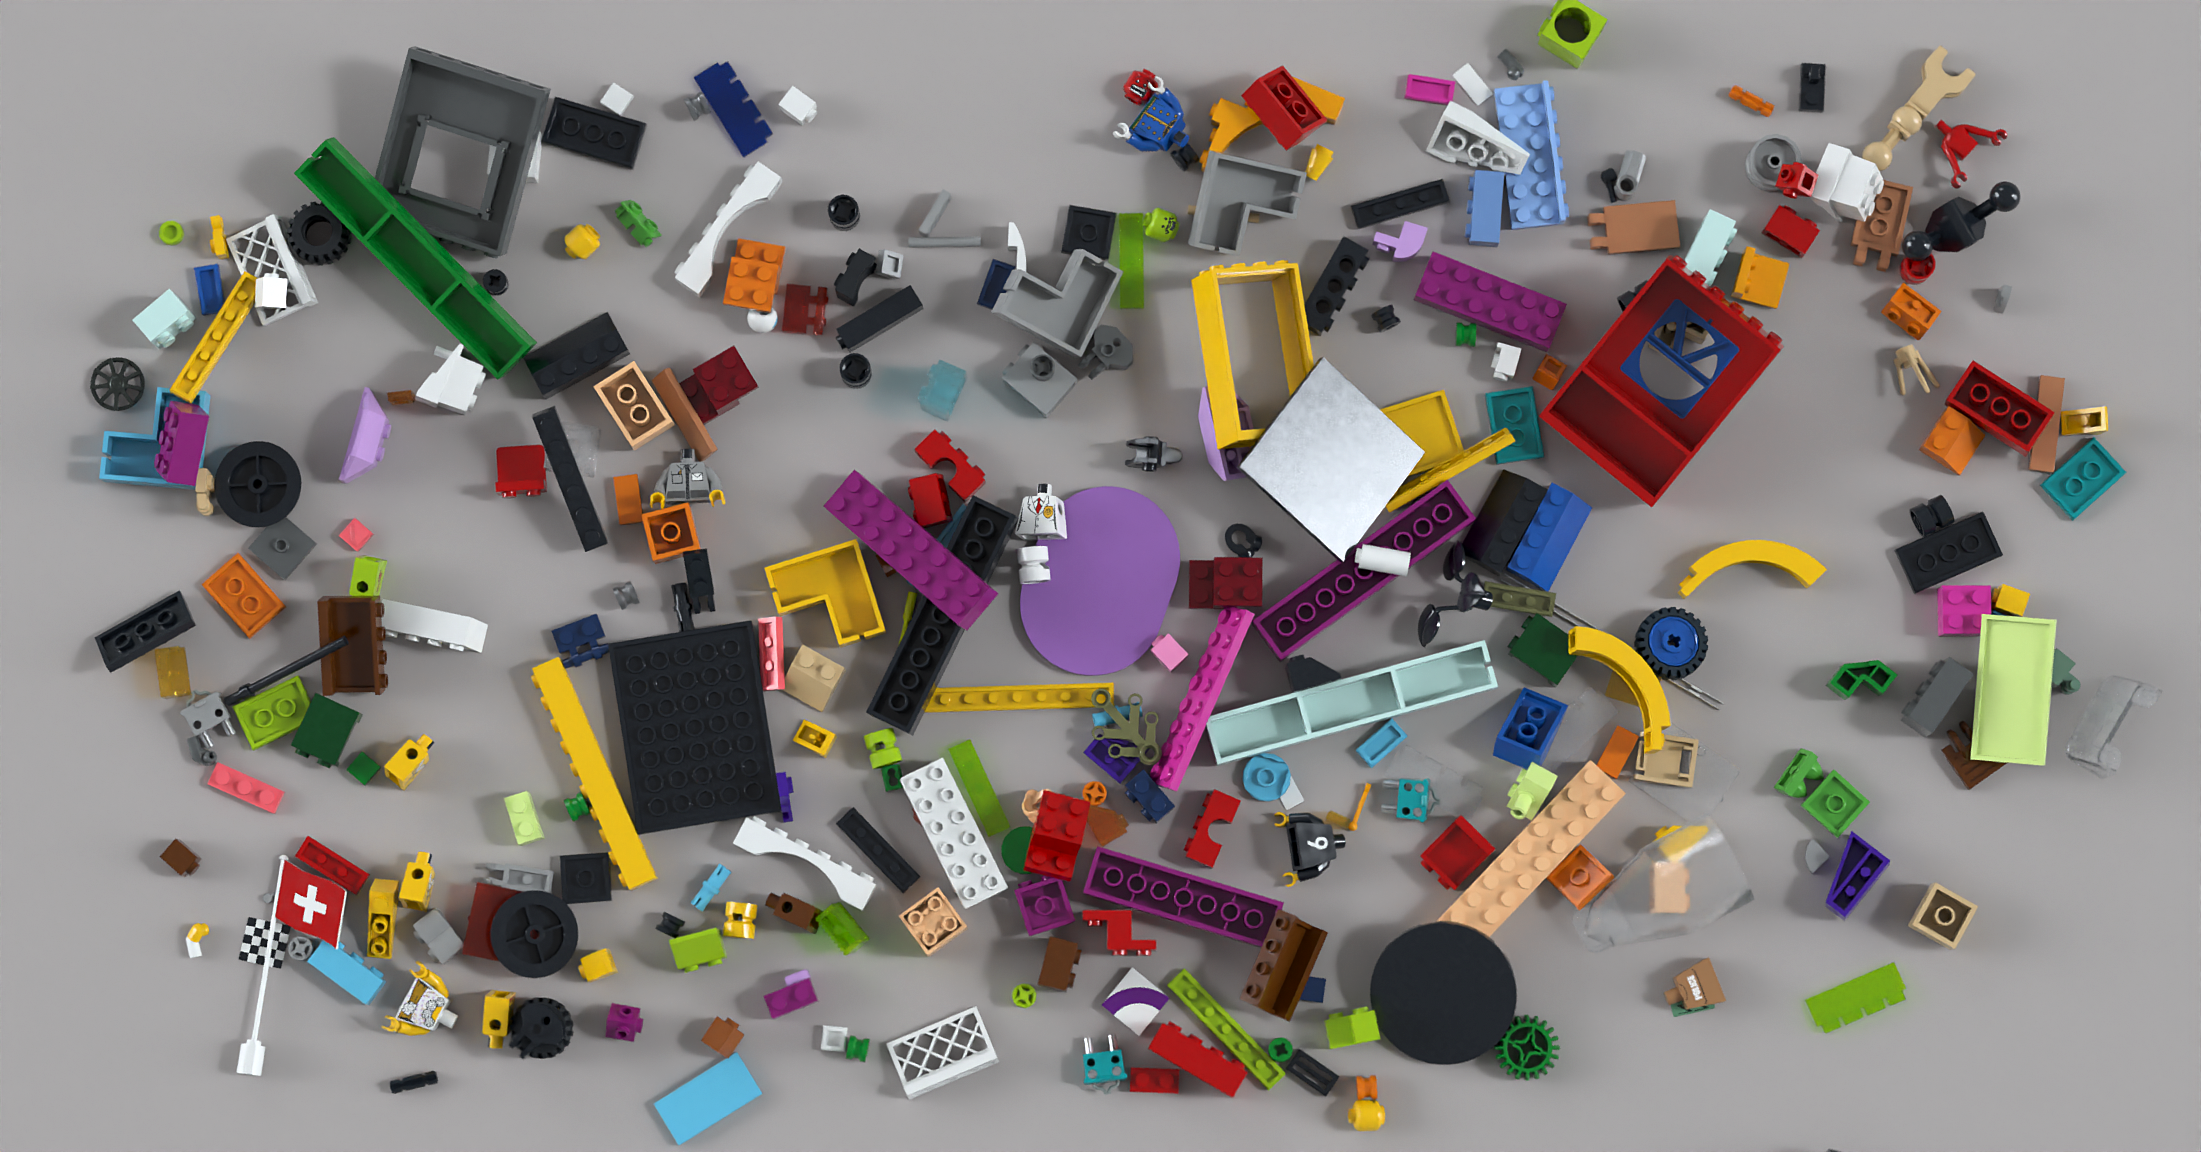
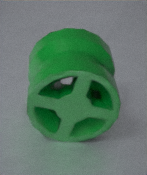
M1462 322L1456 323L1455 346L1468 344L1470 347H1475L1476 323H1470L1469 325H1463Z
M581 792L575 798L564 799L565 806L573 822L578 820L579 816L591 814L587 801Z
M850 1035L846 1059L857 1058L860 1062H866L870 1039L864 1038L860 1040L856 1036Z
M1282 1037L1274 1039L1268 1047L1269 1056L1277 1062L1288 1060L1293 1052L1291 1042Z

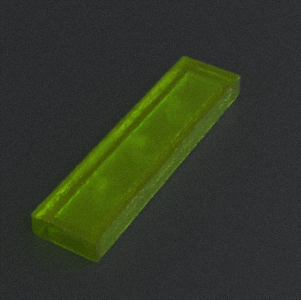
M1119 213L1120 270L1123 271L1120 278V309H1144L1143 213Z
M969 739L949 748L951 757L988 837L1010 828V824L971 740Z

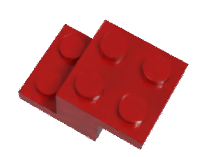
M1043 790L1038 815L1031 832L1023 868L1024 871L1071 882L1076 857L1082 845L1090 801Z
M1083 910V922H1088V927H1102V922H1107V951H1112V956H1127V951H1136V956H1151V951H1156V940H1132V910Z

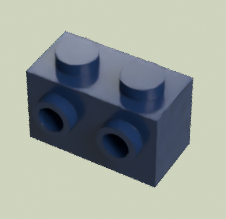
M1144 769L1125 785L1127 789L1125 794L1133 803L1137 801L1143 809L1140 812L1149 822L1154 820L1157 824L1175 808V805Z

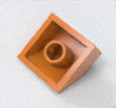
M1948 406L1940 415L1919 450L1960 476L1985 437V434L1969 418Z

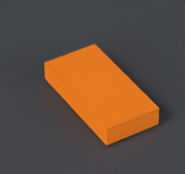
M638 474L613 477L619 525L642 523L641 514H643Z
M1617 725L1596 765L1605 774L1617 779L1639 736Z

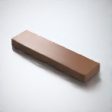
M670 367L664 369L652 382L691 449H695V456L698 461L702 462L718 449Z
M2040 375L2037 401L2055 413L2031 449L2030 471L2054 473L2065 378Z

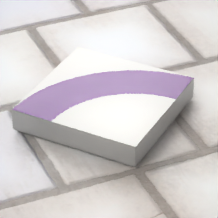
M1132 967L1102 1003V1006L1139 1036L1170 998Z

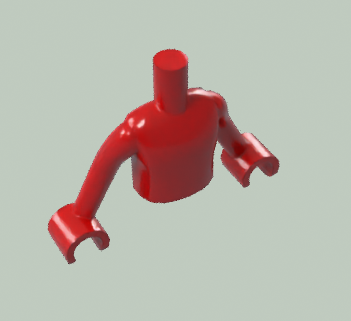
M1941 119L1935 127L1945 135L1941 148L1954 172L1951 185L1958 189L1961 185L1956 178H1960L1963 182L1967 180V175L1960 171L1956 157L1963 161L1978 145V142L1969 133L1991 138L1993 145L2000 146L2001 141L1996 135L2006 139L2007 132L2003 129L1993 132L1967 124L1950 128Z

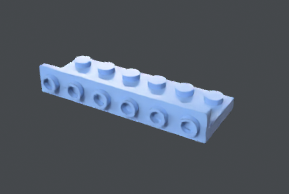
M1545 80L1540 84L1495 88L1494 95L1499 132L1530 154L1520 175L1504 172L1511 230L1564 225L1566 218L1569 217L1568 203L1563 201V194H1566L1565 180L1560 178V171L1563 170L1562 156L1558 157L1557 147H1560L1559 133H1555L1554 124H1557V113L1551 107V101H1554L1553 86L1549 87L1548 80Z

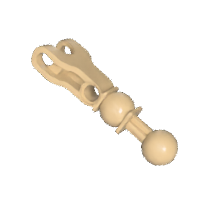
M1939 46L1921 68L1922 85L1904 107H1900L1894 112L1892 121L1887 126L1890 131L1880 142L1870 143L1864 148L1862 159L1875 163L1879 171L1885 170L1890 166L1893 148L1900 140L1905 142L1910 135H1914L1919 131L1922 121L1941 99L1958 97L1974 78L1975 72L1969 68L1965 69L1959 76L1953 77L1944 72L1942 61L1948 51L1943 46Z

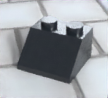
M1304 654L1290 658L1289 663L1285 667L1292 693L1342 679L1341 674L1312 657L1305 658Z

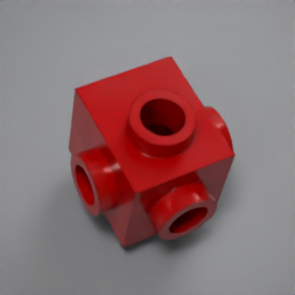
M1793 162V165L1782 164L1775 187L1782 190L1784 196L1792 199H1797V196L1812 197L1818 174L1799 162Z

